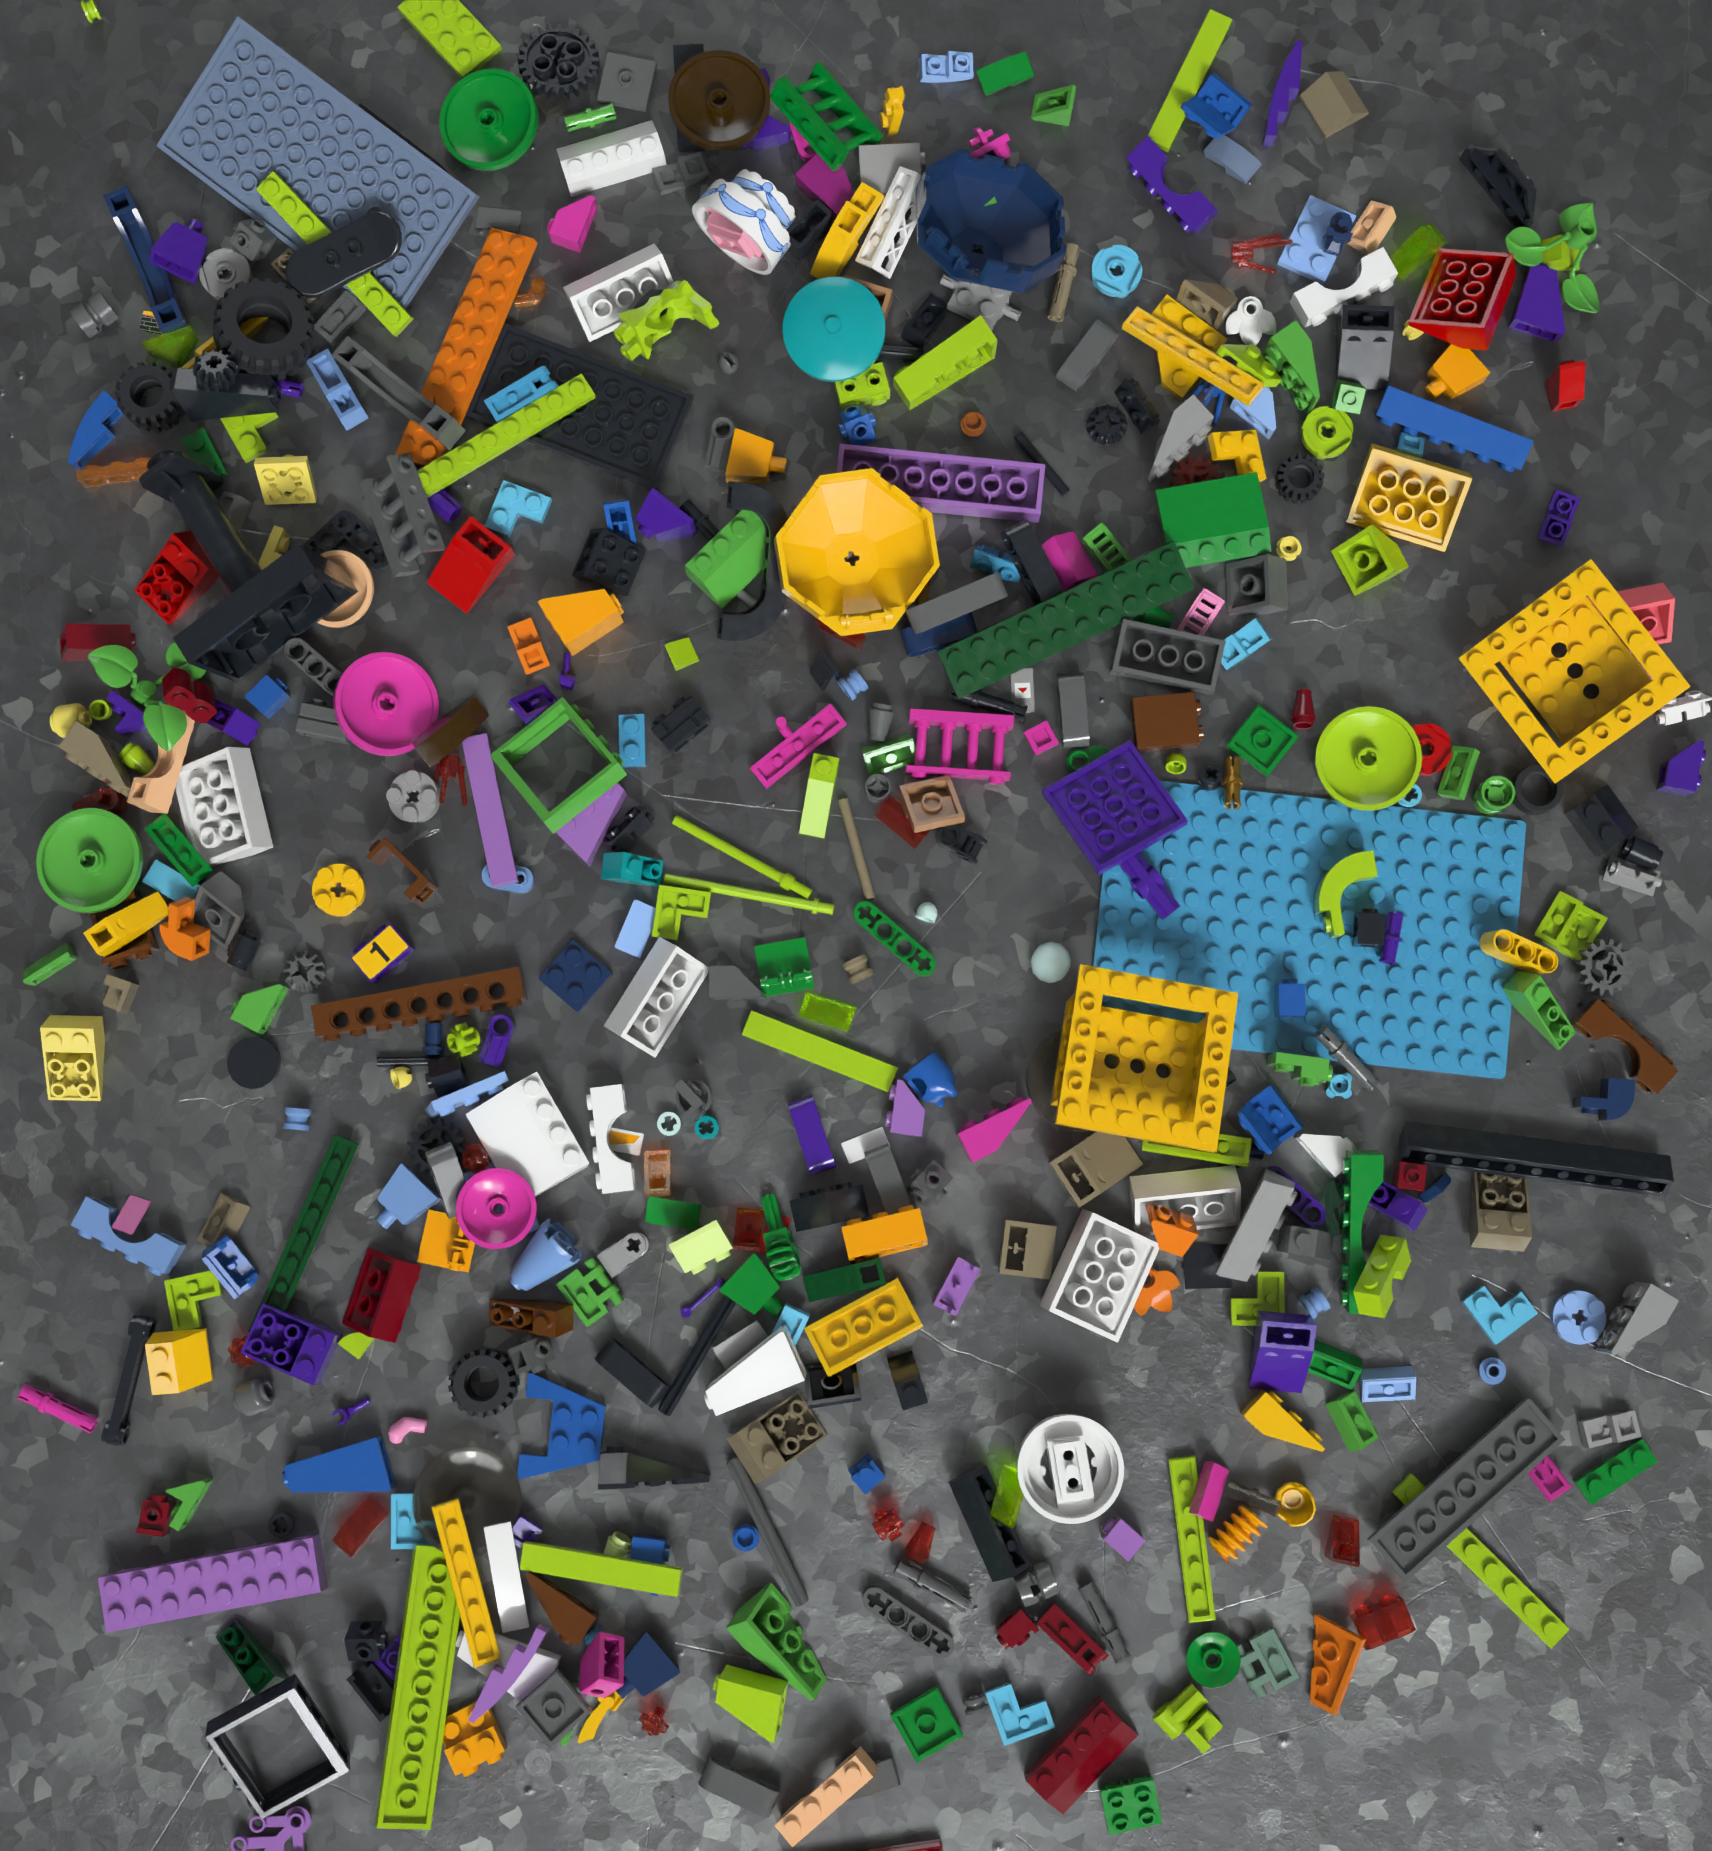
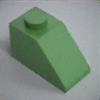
M277 984L243 995L241 999L238 998L231 1009L233 1014L230 1019L264 1035L289 988Z

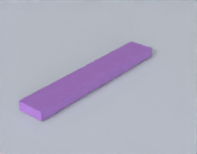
M485 733L468 737L462 742L491 885L494 888L519 882L494 762L489 756L492 752L488 735Z

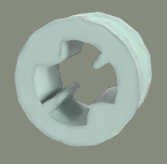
M665 1112L658 1118L657 1127L662 1134L672 1136L680 1130L681 1121L675 1113ZM671 1116V1120L673 1118L676 1119L677 1124L673 1125L674 1130L667 1131V1128L665 1130L662 1128L661 1124L665 1122V1117Z

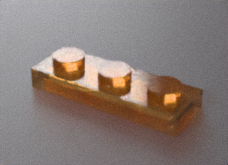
M138 458L135 462L131 463L116 461L110 463V466L104 467L89 465L84 467L83 470L76 471L77 481L85 488L136 481L148 470L146 465L150 458Z

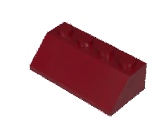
M1098 1695L1024 1773L1025 1780L1048 1804L1064 1814L1138 1736V1733Z

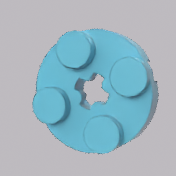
M1113 245L1111 248L1100 250L1095 256L1091 267L1093 286L1107 296L1118 298L1128 296L1129 293L1136 289L1142 276V265L1138 260L1139 257L1136 252L1124 245ZM1116 266H1120V272L1123 274L1114 276L1110 268L1115 269Z

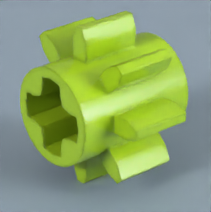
M464 1022L450 1029L451 1033L447 1036V1044L452 1052H459L460 1057L477 1051L476 1046L480 1043V1036L475 1027L468 1028L467 1023Z

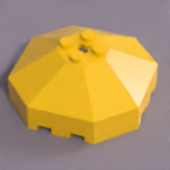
M872 468L820 475L774 538L782 593L840 636L893 629L940 566L932 513L924 507L921 508L910 499V496L894 484L888 483ZM848 552H853L854 556L859 557V560L855 562V566H850L849 562H845L844 558L848 557Z

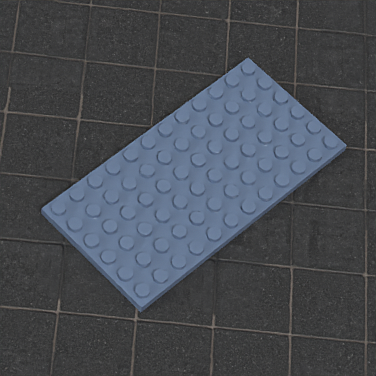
M238 16L156 145L251 218L263 222L272 234L295 251L308 244L256 190L272 171L276 172L332 232L371 212L382 211L390 214L400 226L402 245L395 259L371 273L405 309L480 197ZM346 285L343 286L350 293L356 296Z

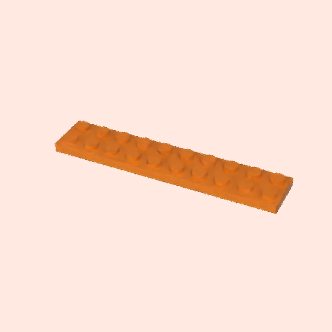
M495 228L490 229L422 389V396L438 405L460 425L463 422L538 244L534 238ZM409 420L395 455L411 454L414 465L424 467L450 451Z

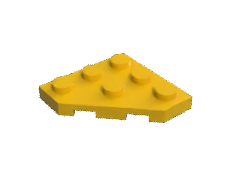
M1169 295L1164 297L1151 314L1217 354L1216 352L1222 344L1227 343L1228 339ZM1155 349L1161 387L1182 401L1200 376Z

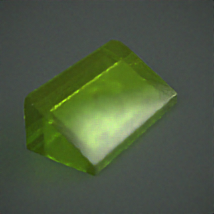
M806 993L798 1018L849 1033L856 1008Z
M1003 1465L990 1513L991 1516L1011 1528H1014L1017 1522L1024 1496L1019 1484L1017 1469Z

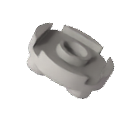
M228 248L211 252L206 257L203 267L201 266L199 270L200 281L203 287L216 300L224 297V292L228 288L232 287L235 289L236 283L241 281L249 283V279H252L253 276L251 266L246 258ZM227 269L229 273H232L229 279H220V276L223 275V270Z
M410 770L402 773L392 782L390 789L386 793V798L389 801L391 811L396 817L406 822L421 823L432 818L439 809L440 788L431 776ZM418 791L420 793L417 796L419 801L417 803L410 802V793Z

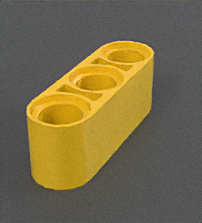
M1502 929L1485 932L1480 938V948L1484 953L1525 972L1533 974L1551 973L1558 966V957L1555 952L1508 930Z

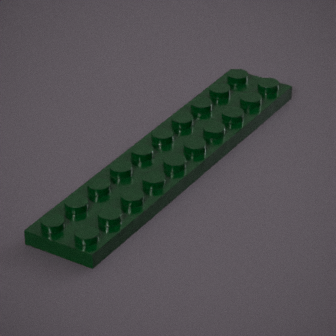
M1170 541L937 650V653L957 698L960 699L1122 623L1123 619L1129 620L1193 590L1194 587L1175 541Z

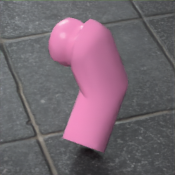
M403 1417L390 1426L388 1430L389 1440L392 1443L398 1444L402 1442L404 1436L410 1431L425 1434L428 1421Z

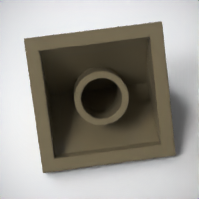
M1343 71L1325 72L1299 96L1324 138L1335 134L1369 114Z

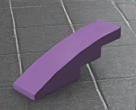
M539 1623L527 1647L517 1644L505 1668L498 1664L494 1666L468 1721L474 1723L495 1705L515 1683L537 1652L549 1627Z

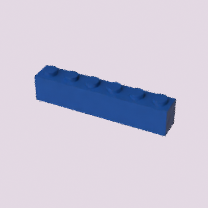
M1386 385L1374 414L1380 416L1378 422L1393 427L1394 422L1404 426L1402 431L1417 436L1418 431L1428 435L1426 440L1441 445L1442 440L1451 443L1450 449L1462 454H1465L1466 450L1476 453L1475 459L1488 464L1490 459L1500 462L1499 468L1512 473L1515 468L1522 470L1534 442L1531 439Z

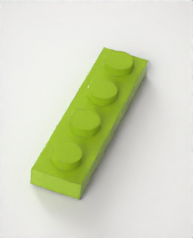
M1219 1134L1217 1152L1215 1153L1143 1140L1142 1151L1248 1167L1252 1139Z

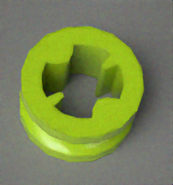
M95 0L80 1L90 23H93L95 18L102 19Z

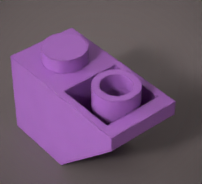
M897 1079V1085H891L889 1100L894 1101L893 1111H887L885 1126L890 1127V1133L922 1137L925 1109L904 1081Z

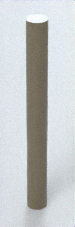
M848 798L838 800L865 900H871L875 898L850 804Z

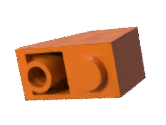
M1148 1202L1145 1206L1159 1249L1183 1257L1199 1235L1194 1218L1187 1213H1180L1163 1205Z

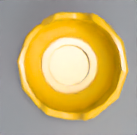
M1289 1482L1277 1489L1273 1502L1278 1517L1292 1527L1304 1526L1313 1519L1316 1511L1315 1499L1307 1487L1297 1482Z

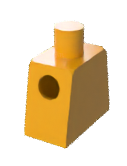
M1451 344L1428 371L1427 377L1432 382L1424 387V392L1432 400L1442 393L1447 400L1451 401L1483 383L1491 372L1470 349H1463Z
M735 428L725 473L726 482L737 481L749 484H767L770 471L785 474L787 458L774 456L775 447L772 441Z

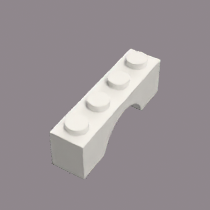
M1384 247L1360 259L1356 267V282L1352 286L1342 290H1331L1323 287L1318 282H1314L1295 292L1290 300V304L1303 327L1305 328L1311 324L1313 327L1318 326L1327 319V316L1333 313L1338 315L1342 305H1350L1356 301L1360 304L1369 299L1373 292L1377 290L1384 292L1392 287L1398 272Z
M618 1084L590 1088L591 1094L586 1095L588 1110H593L594 1120L590 1121L591 1136H596L597 1147H593L594 1163L599 1162L600 1173H596L597 1189H602V1194L636 1190L634 1164L620 1159L612 1150L609 1141L612 1124L620 1115L627 1112L624 1085Z

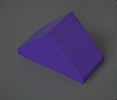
M542 684L510 699L508 703L527 726L558 700Z

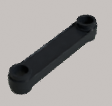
M133 1315L129 1323L128 1335L131 1336L111 1419L105 1423L101 1435V1440L109 1445L124 1446L129 1438L130 1425H127L146 1350L145 1344L151 1335L155 1333L157 1324L156 1320L149 1316Z

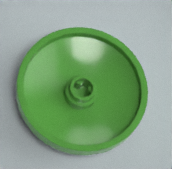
M98 808L78 809L65 814L55 821L44 834L36 857L38 878L47 895L62 907L79 913H98L120 904L135 888L143 866L142 846L134 829L121 817Z

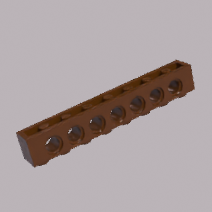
M514 967L311 1005L316 1037L324 1038L325 1042L340 1040V1035L350 1033L351 1037L366 1035V1030L376 1028V1032L392 1030V1025L401 1023L402 1027L418 1025V1020L428 1019V1022H437L444 1020V1015L454 1014L455 1018L470 1015V1010L480 1009V1013L496 1010L495 1006L506 1004V1008L522 1005L521 1001L528 1000L523 970L520 967ZM496 984H502L504 986L502 996L493 997L492 988ZM470 989L478 991V998L474 1002L466 1000V993ZM447 993L451 994L452 1003L448 1007H442L440 1004L441 997ZM420 998H424L426 1008L422 1012H416L414 1008L415 1002ZM394 1003H398L400 1012L397 1016L391 1017L389 1015V1007ZM372 1008L374 1017L371 1021L365 1022L363 1013L366 1009ZM346 1013L348 1015V1022L345 1026L340 1027L337 1023V1018L340 1014Z

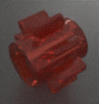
M884 1507L874 1514L877 1520L871 1524L882 1541L889 1538L893 1542L902 1536L900 1529L905 1525L895 1509L888 1512Z

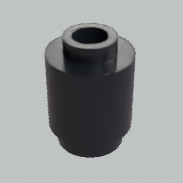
M1636 836L1626 839L1620 851L1623 854V860L1646 870L1649 868L1655 870L1663 856V851L1658 849L1657 845Z
M244 930L243 934L237 933L227 953V956H229L227 963L246 971L248 965H252L262 944L257 941L259 936Z

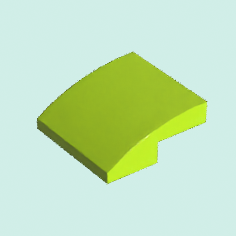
M1559 891L1536 930L1534 937L1574 961L1581 960L1582 956L1578 953L1579 950L1587 951L1585 944L1594 943L1605 925L1607 917L1584 906V902Z

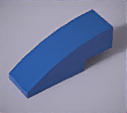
M105 390L92 403L84 415L71 445L68 462L79 473L116 437L109 429L124 415L117 402Z

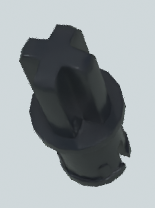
M690 499L680 506L679 509L693 519L695 529L708 541L720 532L709 520V515H704Z

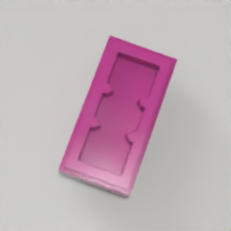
M1549 1456L1544 1458L1527 1474L1548 1503L1572 1487Z

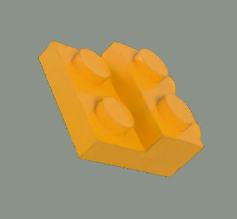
M477 1701L446 1716L443 1743L446 1748L444 1752L455 1776L460 1773L464 1777L473 1774L479 1770L477 1765L486 1760L488 1765L503 1758L502 1752L508 1747L491 1708L474 1723L468 1721Z

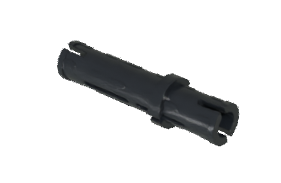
M953 687L951 689L949 699L969 704L973 709L979 707L1001 715H1014V719L1021 722L1024 720L1028 708L1027 705L1024 706L981 692L982 689L958 699Z

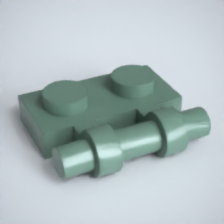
M1273 1627L1248 1639L1253 1648L1249 1652H1245L1241 1643L1236 1645L1241 1658L1240 1667H1242L1248 1679L1246 1683L1249 1689L1254 1691L1257 1698L1267 1694L1263 1684L1269 1681L1276 1691L1299 1678ZM1258 1659L1264 1672L1257 1674L1251 1662Z

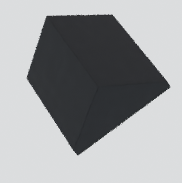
M821 1362L804 1364L807 1372L805 1390L808 1409L861 1401L856 1363L830 1377L826 1374Z

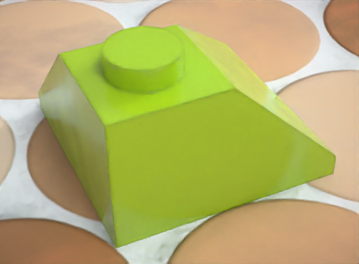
M1374 525L1368 526L1331 550L1354 596L1391 579L1409 567L1398 545Z

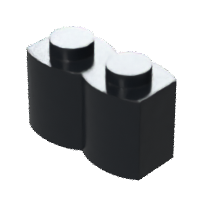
M819 200L811 203L804 210L802 218L794 221L787 228L790 237L789 242L791 243L787 251L798 260L806 257L812 251L815 242L823 239L832 227V211Z

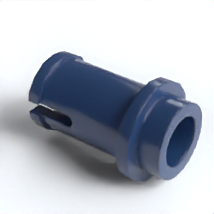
M426 1023L425 1047H422V1050L425 1051V1056H441V1051H443V1047H441L442 1024Z

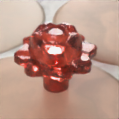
M468 1144L467 1150L462 1153L464 1157L462 1164L465 1168H469L472 1174H477L490 1165L489 1155L480 1144Z
M248 1336L242 1339H233V1345L228 1347V1351L231 1354V1362L237 1363L239 1368L255 1364L254 1359L241 1354Z
M657 1706L653 1713L647 1714L642 1712L641 1717H639V1721L642 1723V1731L646 1732L649 1736L656 1737L660 1733L666 1734L669 1725L663 1719L665 1710Z

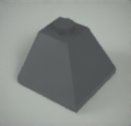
M220 871L200 885L195 898L194 923L211 929L210 938L227 951L230 949L243 920L244 908L241 887Z

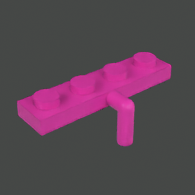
M831 704L826 706L794 733L787 725L786 719L778 717L776 719L777 729L785 740L750 767V770L767 790L844 728L847 723Z

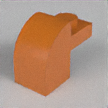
M186 896L169 904L168 921L160 924V933L169 950L182 958L193 961L209 953L211 929L194 923L195 899Z

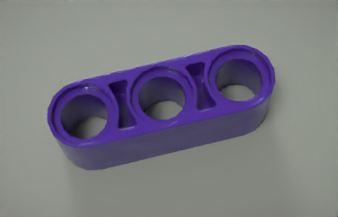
M809 1095L788 1102V1108L810 1175L836 1168L813 1096Z
M1268 1166L1260 1171L1259 1181L1267 1168L1295 1182L1294 1190L1298 1194V1199L1291 1207L1286 1205L1285 1208L1302 1224L1306 1226H1319L1324 1222L1326 1212L1323 1206L1282 1168ZM1310 1207L1315 1208L1318 1214L1313 1222L1306 1218V1211Z

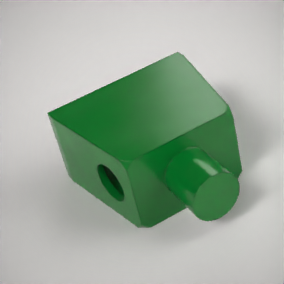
M753 1253L719 1289L721 1293L754 1315L763 1307L775 1317L785 1306L774 1296L781 1287L756 1253Z

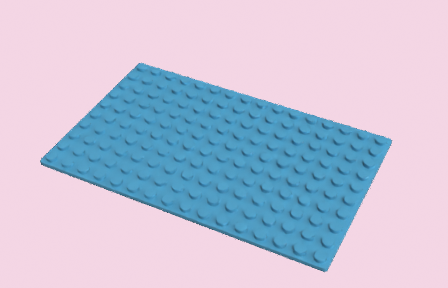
M1160 781L1187 818L1188 823L1186 826L1139 853L1149 866L1152 865L1158 871L1165 882L1164 886L1172 894L1180 907L1161 920L1148 902L1140 898L1129 882L1130 879L1119 865L1102 874L1093 967L1238 993L1231 1049L1270 1054L1281 1052L1338 1061L1336 1058L1333 1059L1328 1054L1329 1050L1314 1037L1317 1030L1326 1037L1327 1035L1320 1027L1327 1025L1339 1040H1344L1348 1044L1347 1048L1363 1064L1493 1079H1503L1506 1076L1512 1003L1502 988L1514 976L1515 967L1484 953L1480 948L1479 942L1485 932L1502 929L1515 934L1518 932L1526 823L1524 821L1394 806L1375 811H1360L1346 807L1331 799L1240 790L1241 807L1239 809L1233 810L1232 800L1231 810H1228L1224 807L1225 789L1222 787L1208 791L1201 788L1200 785ZM1373 850L1378 876L1372 880L1350 883L1344 889L1340 900V908L1345 934L1340 937L1329 938V932H1325L1323 927V917H1326L1325 913L1315 914L1314 911L1317 887L1326 872L1342 859L1355 853ZM1362 909H1378L1379 914H1386L1385 926L1389 912L1393 911L1403 914L1400 934L1402 942H1399L1395 965L1379 962L1382 947L1352 946L1354 915L1362 912ZM1282 979H1298V984H1305L1306 1016L1275 1017L1274 986L1282 984ZM1103 995L1101 1006L1191 1023H1198L1206 1017V1013Z

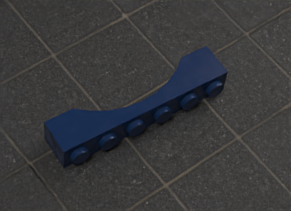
M128 186L103 195L112 218L138 270L150 303V308L160 331L168 341L192 332L167 271L149 263L151 248L155 242L137 199Z

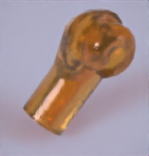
M540 278L533 279L528 294L515 296V308L537 306L547 291L544 281Z

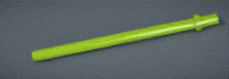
M668 873L665 874L664 878L665 884L810 910L812 914L821 912L833 915L835 904L820 902V899L814 898L813 901Z

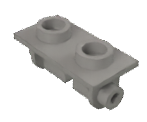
M1610 855L1602 880L1653 896L1655 888L1660 887L1663 878L1659 877L1660 871L1651 868L1646 870Z

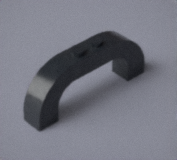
M728 481L727 508L754 512L761 519L765 528L762 585L758 600L751 608L742 612L719 611L717 637L726 641H741L753 638L766 631L776 621L783 609L786 595L781 591L774 538L786 523L788 517L779 501L768 491L749 483Z

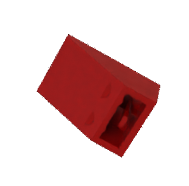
M470 516L454 535L426 583L468 614L513 559L515 553L507 543Z
M178 532L171 535L134 591L170 626L213 586L219 575L192 532Z

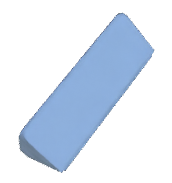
M634 899L616 941L615 948L641 958L653 929L656 908Z
M1412 1366L1364 1368L1359 1375L1362 1402L1415 1399L1416 1375Z

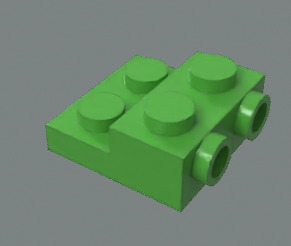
M1281 1052L1272 1053L1267 1057V1066H1274L1273 1071L1289 1073V1071H1292V1080H1299L1298 1085L1314 1087V1085L1319 1086V1082L1326 1083V1081H1331L1333 1066L1329 1065L1330 1059Z

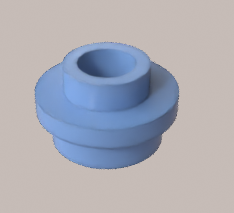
M1489 1357L1480 1363L1478 1372L1480 1378L1485 1383L1495 1385L1502 1382L1505 1378L1506 1368L1501 1360ZM1495 1366L1497 1369V1373L1494 1376L1489 1374V1368Z

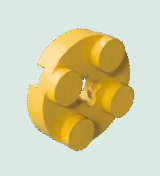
M332 864L318 871L312 885V896L317 907L327 914L337 917L347 916L364 902L366 885L360 874L352 867L345 864ZM338 883H341V887L346 888V891L341 893L340 897H336V893L332 892L333 887H336Z

